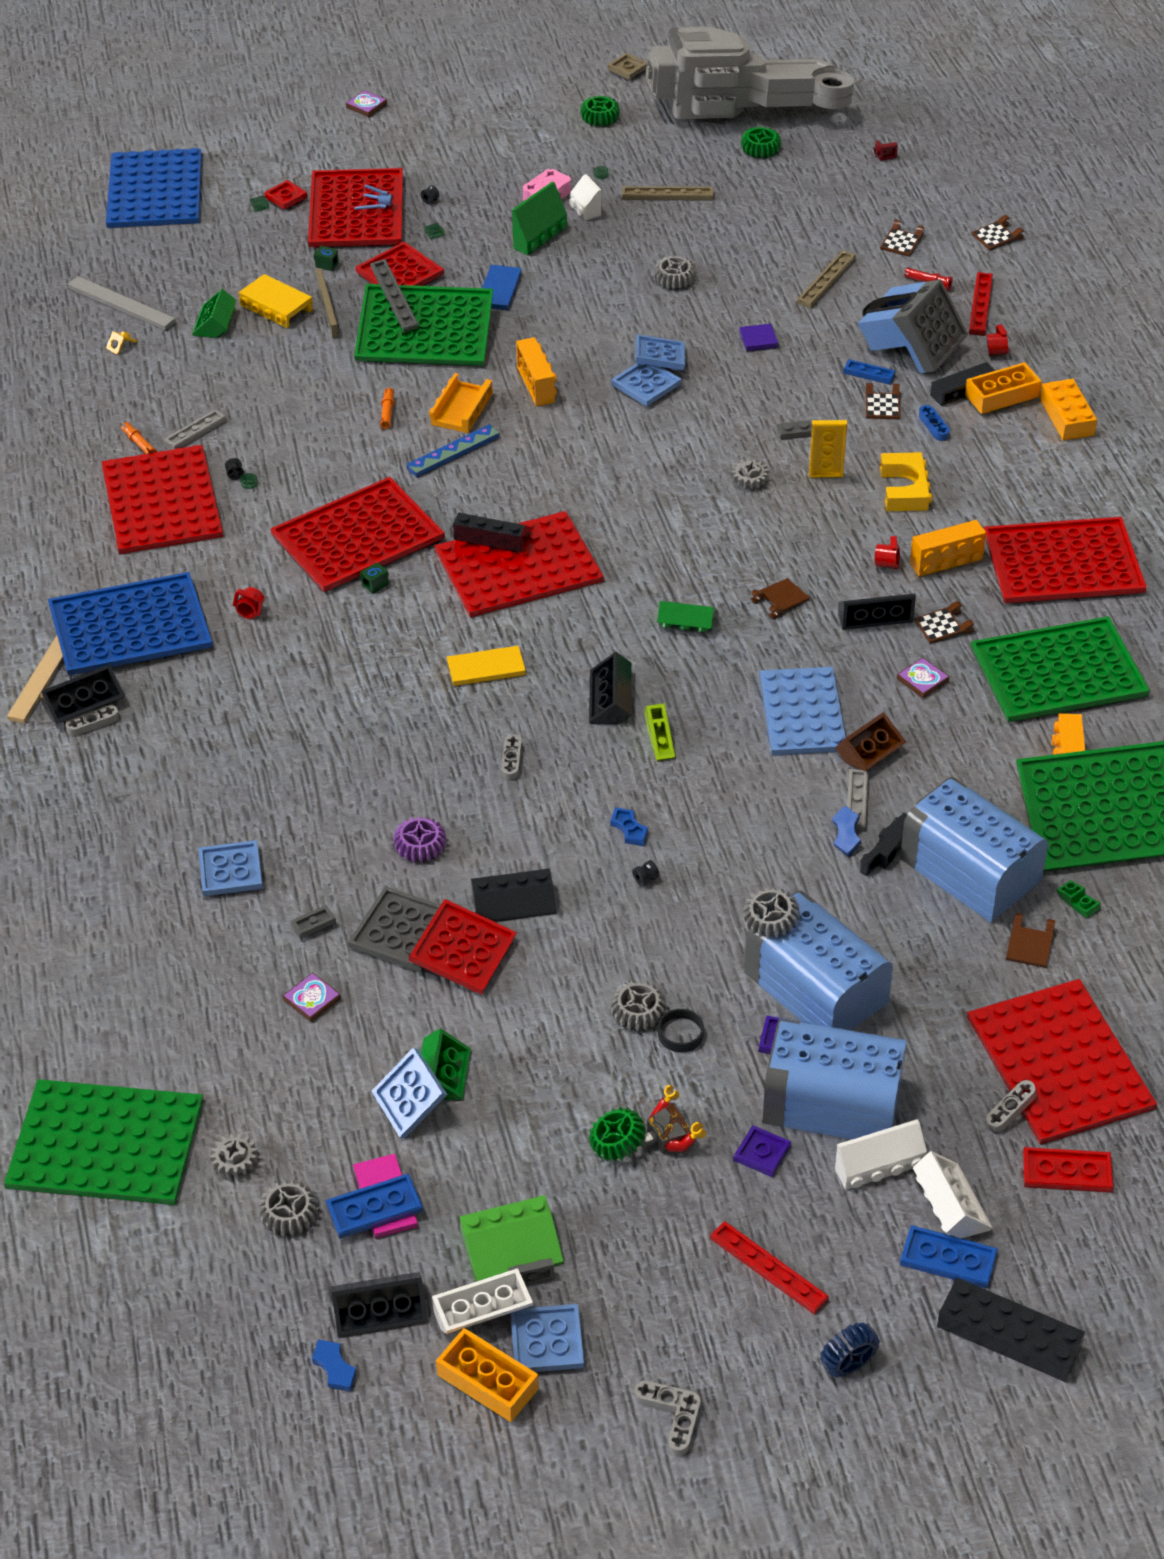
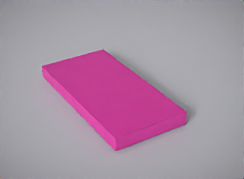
M395 1154L353 1164L360 1189L402 1176ZM414 1214L374 1227L372 1231L374 1237L379 1238L418 1227Z

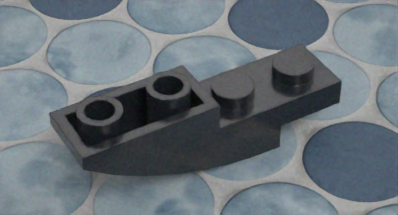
M905 812L901 816L896 817L887 828H883L878 836L879 843L868 854L866 853L862 856L860 860L861 874L867 876L877 866L886 869L895 859L902 846L904 821L907 816Z

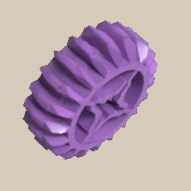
M418 816L417 819L411 817L410 821L404 820L403 824H398L393 841L396 852H399L400 857H404L406 861L411 859L413 863L416 860L422 863L423 860L429 862L431 858L436 859L437 854H442L446 846V835L444 827L440 825V822H435L434 818L428 820L427 816L424 819Z

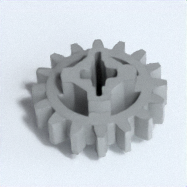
M747 459L746 462L740 460V464L735 463V466H732L731 479H733L734 483L738 482V486L744 485L745 489L747 487L753 489V486L759 488L760 484L765 485V481H768L769 469H767V465H762V461L757 463L756 459L753 461Z
M230 1134L229 1139L223 1136L221 1137L222 1142L216 1141L215 1148H211L210 1160L213 1169H218L219 1175L225 1172L227 1178L231 1174H234L235 1178H238V1173L246 1175V1169L253 1170V1164L257 1163V1148H255L254 1141L250 1142L248 1136L242 1139L241 1134L237 1138Z

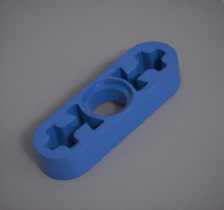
M930 405L921 406L919 408L920 420L936 440H947L950 429L940 415Z

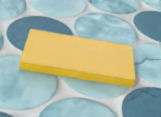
M812 420L809 478L843 477L847 420Z
M519 645L447 656L453 686L526 675Z

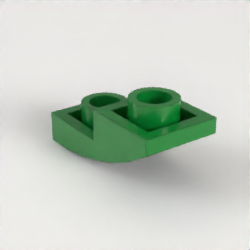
M1072 880L1057 889L1060 897L1085 918L1090 917L1101 909V903L1086 895L1085 888Z

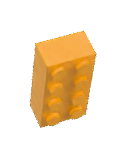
M535 337L516 341L517 368L535 405L541 406L555 403V396L557 395L555 382H557L555 372H552L550 362H547L546 354L542 352L541 344L537 342Z
M1023 362L967 379L965 396L981 414L1040 397L1042 381Z
M1066 379L1042 383L1040 401L1062 440L1094 436L1097 418L1075 380Z
M977 520L914 536L912 537L910 565L920 577L982 560L986 532Z
M1058 714V720L1054 721L1055 735H1052L1051 745L1055 746L1053 748V755L1085 751L1082 714Z
M465 1328L461 1330L436 1360L437 1375L509 1422L515 1419L539 1389L537 1373Z

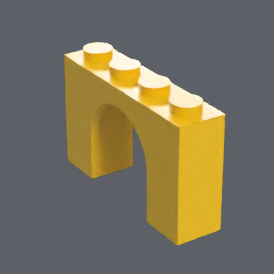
M922 452L881 453V478L903 477L914 482V484L909 486L886 487V511L928 510L929 503H932V493H929L930 482H927L928 470H925L926 459H923Z

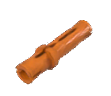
M392 388L384 390V398L381 401L383 407L380 426L383 429L391 427L392 408L395 405V392Z
M129 422L123 423L127 428L122 425L121 430L145 454H149L151 451L153 453L157 452L141 435L138 429H135Z

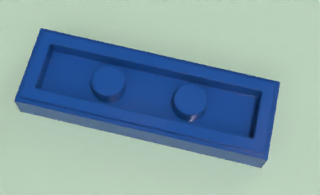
M851 359L848 360L843 369L844 374L889 385L896 373L895 370Z

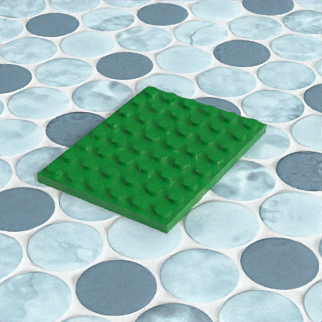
M365 285L354 353L355 361L484 366L493 289L399 285L419 324V329L403 333L380 285Z
M1109 616L971 641L970 647L1007 722L1146 697L1150 693L1146 682Z
M1164 741L1016 760L1029 827L1048 841L1043 872L1164 856Z
M37 1079L4 1181L5 1189L176 1205L204 1101L203 1094Z

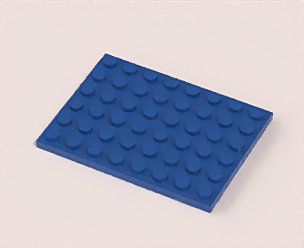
M201 148L111 153L106 227L199 223Z
M189 572L48 599L68 676L90 672L109 664L111 667L213 647Z

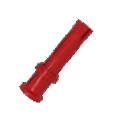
M909 267L905 269L907 274H904V277L922 282L941 279L947 291L952 286L953 278L950 276H940L939 273L933 275Z

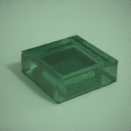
M264 195L250 199V204L255 212L269 208V203Z
M438 222L424 227V232L430 239L445 235L444 229Z

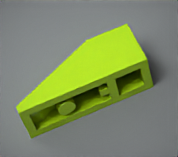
M665 703L646 706L644 716L656 761L675 758Z

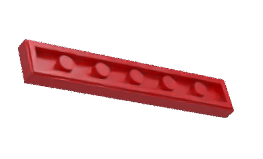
M977 272L969 334L985 336L992 273Z
M726 1221L710 1235L712 1241L814 1315L829 1301V1296Z

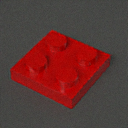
M286 180L265 191L264 197L285 210L307 198V192Z

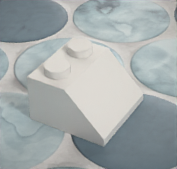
M587 174L583 175L570 192L571 199L569 203L578 215L586 221L601 216V189Z

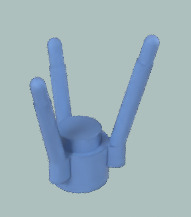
M365 185V188L380 194L379 196L364 194L363 196L378 199V203L381 204L359 206L354 209H386V206H391L392 194H388V191H382Z

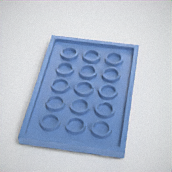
M833 667L759 671L771 755L838 752L835 747L846 736Z

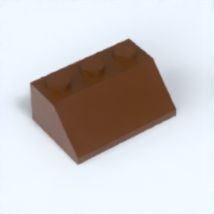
M882 712L841 741L835 749L846 763L867 771L905 744L906 740L886 714Z

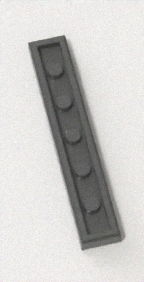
M386 259L370 263L371 269L403 333L419 329V324Z

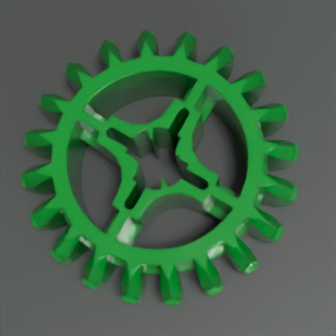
M605 95L593 96V98L588 97L581 105L580 114L582 120L585 123H589V125L607 126V124H612L619 119L620 108L618 102L615 99H611V97H606Z
M749 128L741 137V148L743 152H746L747 155L750 154L751 157L768 158L777 154L781 147V137L772 128Z
M620 1106L618 1110L612 1108L609 1113L604 1111V1116L598 1117V1122L592 1123L593 1128L589 1130L590 1136L588 1137L592 1150L600 1159L603 1158L606 1162L611 1160L615 1163L618 1158L623 1161L625 1156L631 1158V1153L637 1152V1147L643 1146L642 1140L646 1139L645 1133L647 1131L643 1119L635 1110L632 1111L628 1107L624 1109Z

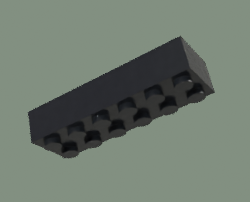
M956 1278L941 1307L937 1323L938 1328L1063 1382H1066L1085 1336V1331L960 1278Z

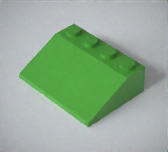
M545 1195L459 1216L460 1231L476 1282L508 1272L510 1267L552 1258L554 1266L564 1264L551 1211Z

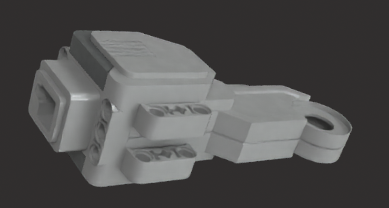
M714 27L670 28L669 38H666L665 46H651V51L647 54L646 80L651 93L654 94L656 99L667 98L674 117L678 119L734 118L744 112V107H757L759 105L765 107L812 106L813 103L823 108L840 109L849 106L852 102L854 77L845 71L835 69V65L819 59L764 60L760 55L750 54V48L744 36Z

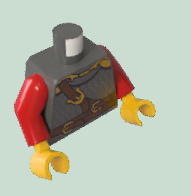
M672 1085L665 1087L664 1094L666 1097H662L647 1120V1133L645 1134L646 1139L642 1140L645 1148L655 1144L662 1153L684 1152L696 1142L697 1137L704 1138L706 1136V1131L702 1129L703 1125L701 1123L695 1122L691 1126L674 1102H670L671 1100H677L680 1096L677 1090L671 1094V1091L674 1089Z

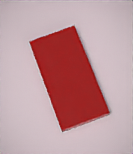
M1023 1147L1024 1187L1112 1193L1111 1152Z

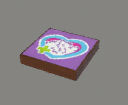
M364 90L346 103V108L369 117L385 106L387 99Z
M922 657L899 672L896 679L924 698L947 683L949 676Z
M313 972L283 995V1000L310 1022L341 999L339 992Z

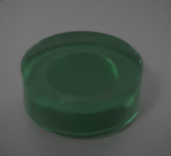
M598 166L593 170L594 177L597 179H605L609 175L608 168L605 166Z
M246 473L240 478L241 486L245 489H252L258 484L255 474Z

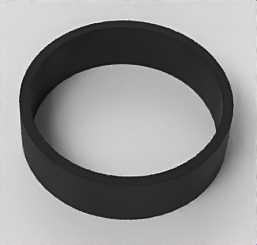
M673 1009L666 1012L659 1020V1041L665 1048L671 1051L688 1052L694 1050L703 1040L704 1023L701 1017L691 1010ZM685 1018L695 1022L701 1032L697 1038L690 1042L677 1043L667 1039L662 1034L661 1028L672 1019Z

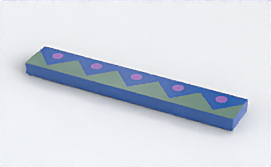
M489 424L408 463L407 469L414 476L418 477L499 438V432Z

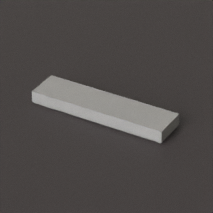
M215 409L163 439L164 444L172 450L182 448L225 423L227 417Z
M849 769L847 807L860 817L855 831H865L868 770Z

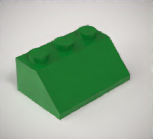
M223 288L202 305L192 335L217 338L220 334H225L229 328L228 323L232 320L231 315L236 309L235 304L237 300Z
M660 601L657 623H661V627L672 628V625H679V629L683 630L697 627V631L708 632V629H713L717 608Z
M440 1028L424 1037L421 1054L447 1093L444 1099L460 1101L463 1099L471 1048Z

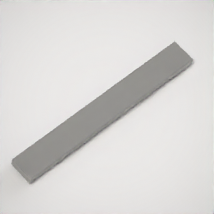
M79 276L68 283V289L165 331L176 323L175 318Z

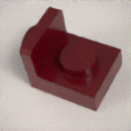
M879 140L876 141L874 154L880 161L897 158L898 144L896 142L881 144Z

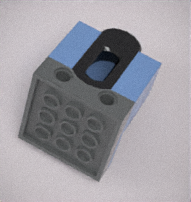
M941 279L892 287L883 297L865 306L862 311L863 318L858 323L871 351L906 346L919 373L935 372L968 335Z

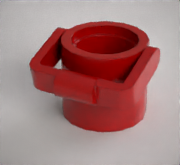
M1002 324L996 325V333L986 334L989 356L1009 353L1007 331Z
M890 536V544L876 545L874 557L876 567L899 568L900 546L897 542V536Z
M248 587L245 590L238 589L235 592L232 606L235 607L240 616L253 619L256 615L260 616L265 596L260 590L253 587Z

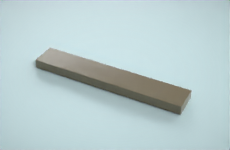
M623 186L622 200H713V187Z
M842 250L797 298V304L811 309L856 260V255Z
M319 268L316 269L317 285L332 338H338L337 321L323 271Z

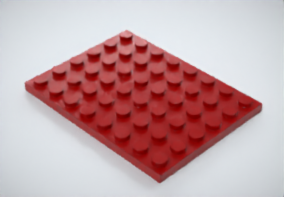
M403 168L313 170L308 247L380 246L402 243ZM365 185L382 191H388V194H392L391 206H386V209H354L359 206L381 204L378 203V199L363 196L364 194L377 196L380 194L365 188Z
M203 445L101 461L119 554L223 537Z
M387 477L270 528L273 537L323 592L359 577L361 571L376 562L384 566L445 538L444 531L391 477Z
M566 511L517 523L531 527V532L521 552L459 540L434 545L435 552L469 617L604 582L602 572Z
M1122 517L985 526L983 528L986 532V544L1004 603L1146 593L1147 586Z
M1080 979L967 1012V1019L1009 1092L1021 1081L1028 1080L1034 1083L1037 1096L1021 1113L1040 1145L1156 1109L1157 1103ZM1024 1089L1023 1094L1025 1092L1030 1093V1089L1028 1091Z

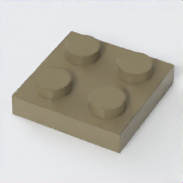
M625 53L609 63L608 70L630 80L646 69L647 62Z

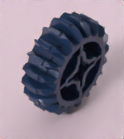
M864 1322L855 1323L853 1326L848 1325L846 1329H841V1332L835 1334L828 1341L829 1343L824 1345V1350L820 1353V1360L831 1376L836 1378L842 1375L846 1376L865 1366V1363L871 1360V1357L876 1354V1350L879 1348L880 1340L874 1329Z

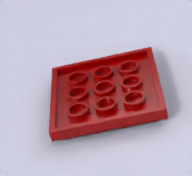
M402 242L355 267L356 272L372 284L379 283L371 269L370 263L386 259L398 285L423 286L444 275L442 267L406 242Z
M444 899L411 952L408 961L482 995L514 941L517 932Z

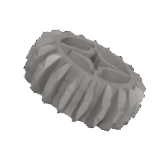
M670 255L668 258L659 259L654 268L655 281L662 287H667V289H681V287L691 286L696 276L695 264H693L692 260L683 258V256L677 257L676 255L672 257Z
M775 886L772 890H768L766 887L763 892L758 889L757 895L751 893L750 899H746V905L743 908L744 921L748 929H751L753 934L758 933L760 938L766 935L767 939L770 936H774L777 939L779 934L785 937L786 931L792 932L793 927L797 925L799 905L795 897H791L790 891L785 893L783 888L777 891Z
M640 980L638 983L631 981L629 985L623 983L622 988L617 987L616 993H613L610 1003L611 1013L615 1017L616 1023L620 1022L621 1027L627 1026L629 1030L635 1028L637 1032L640 1028H643L646 1031L648 1026L654 1028L655 1023L658 1024L660 1018L665 1014L666 998L662 994L661 989H657L655 984L649 986L648 981L645 984L641 983Z
M285 1180L282 1185L275 1183L274 1189L268 1187L267 1193H263L262 1200H259L258 1210L263 1225H266L268 1231L273 1230L275 1235L281 1232L283 1237L286 1233H290L293 1237L294 1232L302 1233V1228L309 1229L310 1223H314L315 1216L318 1214V1201L314 1191H311L309 1186L304 1187L302 1181L296 1185L294 1180L290 1184H287Z

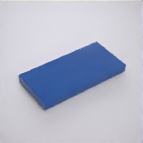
M500 265L490 266L482 288L493 289V309H509L522 273V268Z
M409 1173L325 1200L339 1239L423 1212V1206Z
M911 1225L900 1265L952 1280L960 1278L978 1287L987 1289L998 1248Z

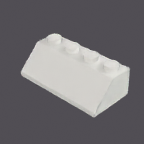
M918 1119L837 1144L835 1171L845 1190L858 1188L863 1184L872 1181L877 1182L882 1178L891 1175L896 1176L904 1171L913 1169L927 1155Z
M930 1151L913 1167L917 1175L916 1180L924 1188V1195L931 1202L933 1212L940 1219L941 1227L947 1235H953L961 1239L992 1229L987 1216L958 1163Z
M518 1268L432 1296L434 1314L440 1329L446 1334L533 1306V1301Z

